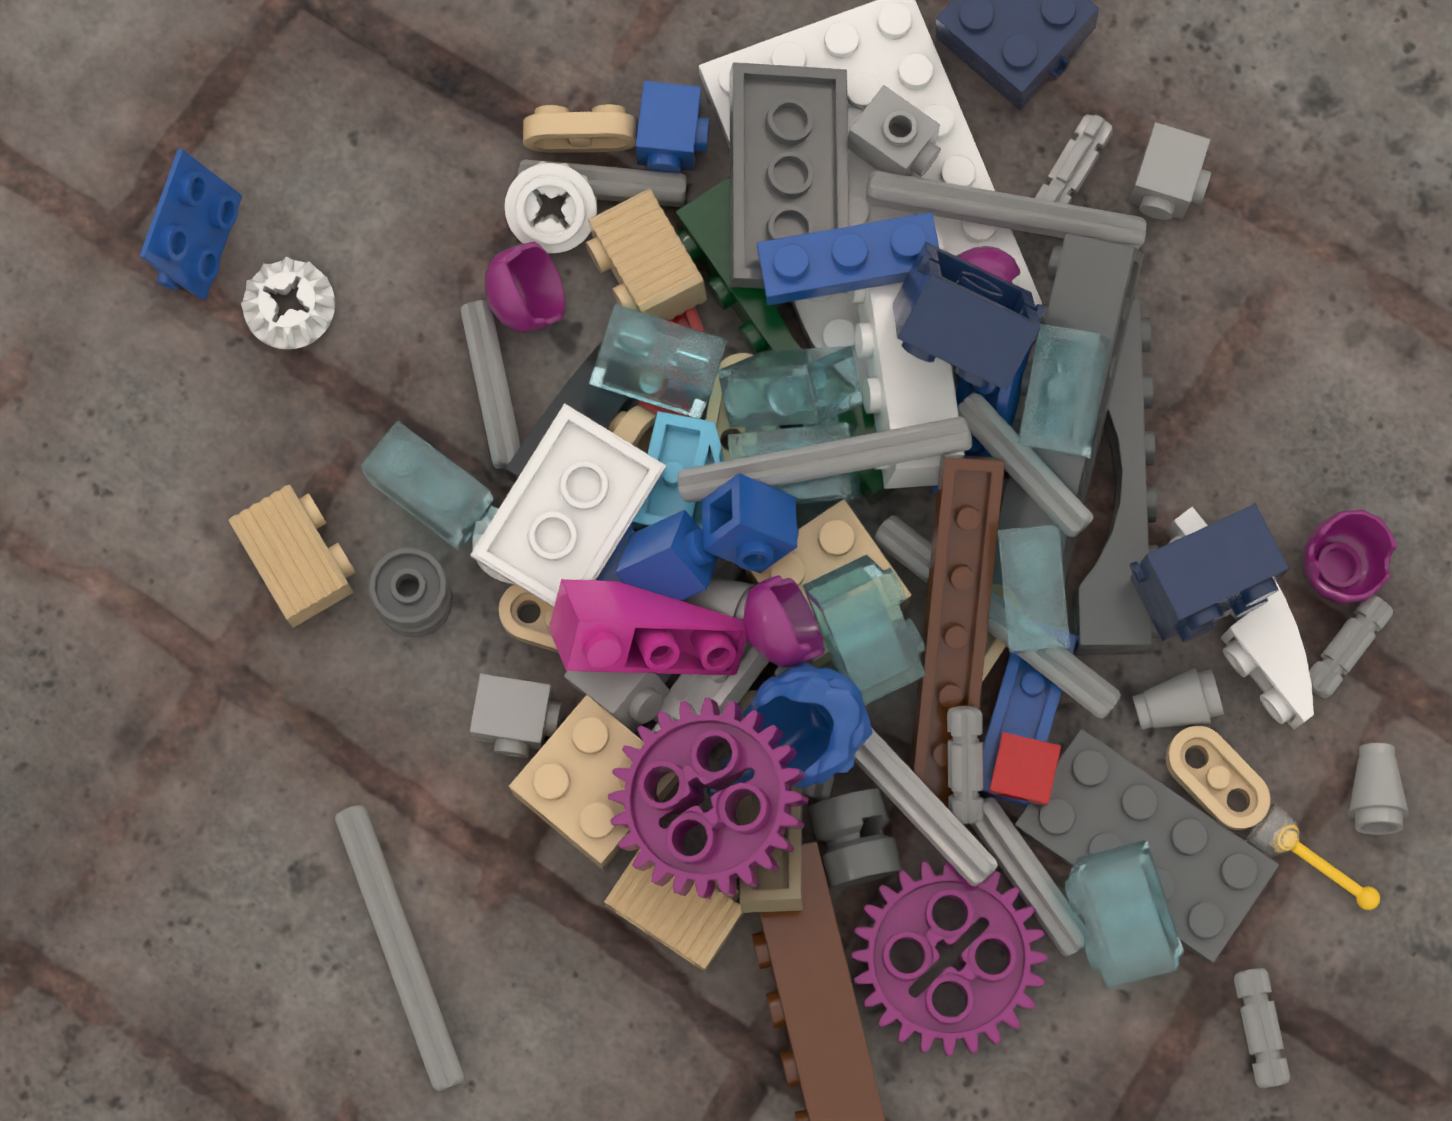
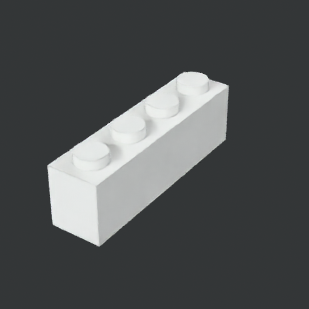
M904 282L848 292L850 303H858L861 323H857L855 327V348L858 358H866L868 378H865L863 381V404L867 414L874 413L876 432L959 417L951 364L937 357L934 362L918 359L904 350L901 346L903 341L897 339L893 302ZM964 451L950 453L951 455H965ZM941 455L876 467L874 469H882L884 489L938 485Z

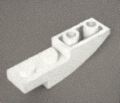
M1193 507L1172 522L1166 531L1167 535L1171 538L1168 544L1208 526ZM1276 583L1279 591L1267 597L1268 602L1263 606L1240 617H1236L1232 609L1223 613L1225 617L1231 614L1237 622L1221 636V639L1226 644V647L1223 649L1224 656L1234 670L1242 677L1250 675L1264 692L1260 695V700L1268 713L1280 724L1287 721L1292 729L1295 730L1314 715L1312 683L1306 653L1297 624L1284 594Z

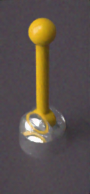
M1275 802L1269 806V810L1262 821L1251 829L1247 841L1260 851L1269 855H1281L1291 850L1354 895L1360 908L1373 910L1379 905L1380 894L1375 888L1360 886L1300 843L1297 821L1288 811Z

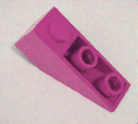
M561 579L549 625V631L566 671L737 675L748 637L743 620L619 581Z

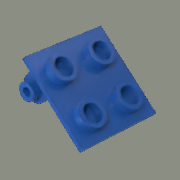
M183 149L177 150L139 257L155 267L154 270L159 273L156 281L157 284L171 290H178L179 286H182L200 300L205 301L212 280L218 273L220 258L229 232L237 220L238 207L242 195Z

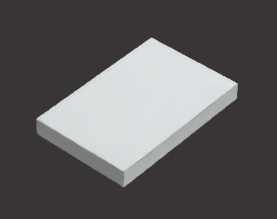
M564 403L470 556L554 608L561 579L597 580L665 470L666 465Z

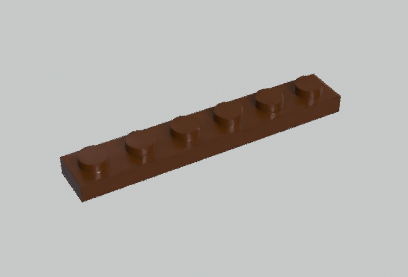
M951 454L941 455L909 768L947 808L948 796L953 794L952 788L948 787V740L953 739V736H951V732H947V712L950 708L957 706H974L978 710L980 707L1005 461L1001 458Z

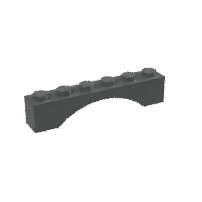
M1140 299L1133 300L1103 428L1111 450L1115 478L1113 517L1105 546L1097 562L1072 597L1073 634L1078 635L1074 655L1145 654L1152 645V638H1160L1130 578L1133 575L1130 563L1137 561L1140 564L1146 554L1158 549L1157 545L1148 544V523H1155L1157 518V492L1155 487H1147L1146 465H1154L1155 435L1153 430H1145L1144 409H1151L1153 405L1152 374H1143L1142 352H1150L1151 321L1150 318H1141Z

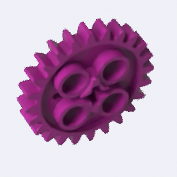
M705 698L700 715L697 714L693 705L682 701L679 708V720H675L669 714L660 710L657 712L661 728L655 733L641 725L637 728L640 737L645 743L641 749L623 746V752L633 763L630 769H613L612 774L625 781L626 784L625 790L608 794V799L624 805L625 811L610 819L611 825L619 828H629L630 833L618 843L621 849L626 851L641 849L632 864L635 869L645 871L656 864L652 873V883L663 887L674 876V893L686 896L695 882L698 897L703 899H711L715 883H718L724 895L733 897L736 896V878L740 877L747 885L755 888L759 886L755 868L761 865L773 872L779 870L777 862L772 856L776 848L787 852L794 851V846L783 835L786 829L804 828L805 824L790 814L791 807L807 804L808 798L793 792L791 786L806 778V775L800 769L786 768L785 765L797 755L796 749L790 745L775 748L783 731L772 725L760 732L764 716L755 710H752L741 721L742 706L734 701H729L722 715H720L718 703L711 698ZM728 742L732 749V758L729 764L723 770L712 772L708 763L711 750L717 744ZM747 770H754V777L749 781L731 785L738 781ZM675 772L679 779V789L671 800L662 803L659 801L656 793L657 785L663 776ZM707 786L718 791L711 797L713 808L710 811L697 806L705 800L702 790ZM757 795L761 804L757 819L750 824L740 825L736 816L740 801L746 796ZM685 812L673 820L669 827H662V820L667 816ZM703 825L707 832V843L700 853L689 856L684 847L685 836L693 827Z
M947 860L944 863L941 875L938 876L934 875L932 868L925 861L920 865L919 881L914 882L904 870L897 874L901 889L898 893L884 885L879 887L877 891L885 904L883 909L873 905H865L863 912L874 922L872 928H855L853 935L867 942L868 945L867 949L851 953L850 960L867 964L868 971L854 978L853 982L854 985L872 986L874 992L863 1002L864 1009L881 1004L886 1010L877 1024L880 1029L888 1026L893 1021H897L901 1025L897 1037L898 1043L902 1044L914 1032L920 1035V1053L925 1054L931 1047L934 1039L941 1040L945 1057H950L954 1052L956 1040L962 1039L969 1053L974 1054L978 1051L977 1035L983 1033L988 1041L996 1045L1001 1042L1000 1033L997 1028L998 1023L1001 1022L1008 1028L1017 1030L1021 1025L1012 1010L1015 1007L1029 1011L1034 1009L1036 1004L1024 993L1026 987L1040 988L1044 986L1045 981L1031 973L1030 969L1031 966L1046 962L1047 955L1031 951L1030 944L1045 934L1043 930L1039 929L1026 930L1024 922L1035 912V909L1033 907H1026L1015 910L1012 903L1020 891L1017 886L1004 894L996 891L1000 878V873L997 871L985 883L974 887L962 876L956 875L955 868ZM949 899L960 904L965 916L962 927L958 930L947 931L937 926L932 915L935 903L940 900ZM981 918L987 920L988 927L959 955L957 961L962 966L961 971L958 972L950 966L919 996L912 997L909 994V988L938 960L940 955L934 948L937 944L948 949L977 920ZM900 941H908L918 946L922 954L921 967L917 971L908 974L895 969L889 957L892 945ZM992 942L1003 948L1007 957L1006 967L1003 972L992 975L985 973L978 967L975 953L980 944ZM950 984L960 989L965 1000L964 1009L960 1015L946 1017L936 1011L932 1001L933 992L936 987Z

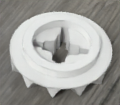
M541 161L535 166L521 171L510 185L505 199V215L513 234L523 244L528 242L540 244L547 253L565 252L581 244L591 232L588 220L597 214V196L594 195L587 177L570 168L567 163L556 164ZM539 192L541 194L545 193L551 199L558 194L562 196L565 192L568 193L561 208L565 216L564 220L562 218L559 219L554 214H550L545 218L542 216L536 222L533 220L537 217L542 205V200L538 196Z
M285 257L282 261L273 264H263L261 270L251 280H247L246 291L241 305L249 329L259 340L279 349H297L313 343L327 330L335 311V297L327 277L313 264ZM297 286L296 297L305 310L309 312L288 309L284 316L281 315L278 319L279 306L269 293L287 295L291 289H295Z

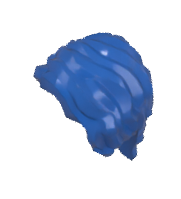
M800 664L785 670L777 677L769 678L761 685L755 698L742 713L743 718L752 710L764 716L760 732L772 725L783 731L775 748L786 745L795 748L797 755L785 766L786 768L800 769L806 775V778L794 784L797 788L825 783L836 772L847 773L854 766L856 751L873 733L870 719L863 704L862 693L855 683L844 674L835 670L822 667L817 669L811 664ZM732 753L722 759L720 770H723L729 764ZM747 770L738 781L731 785L745 783L747 780L752 779L755 774L754 770ZM707 786V793L710 797L718 792Z

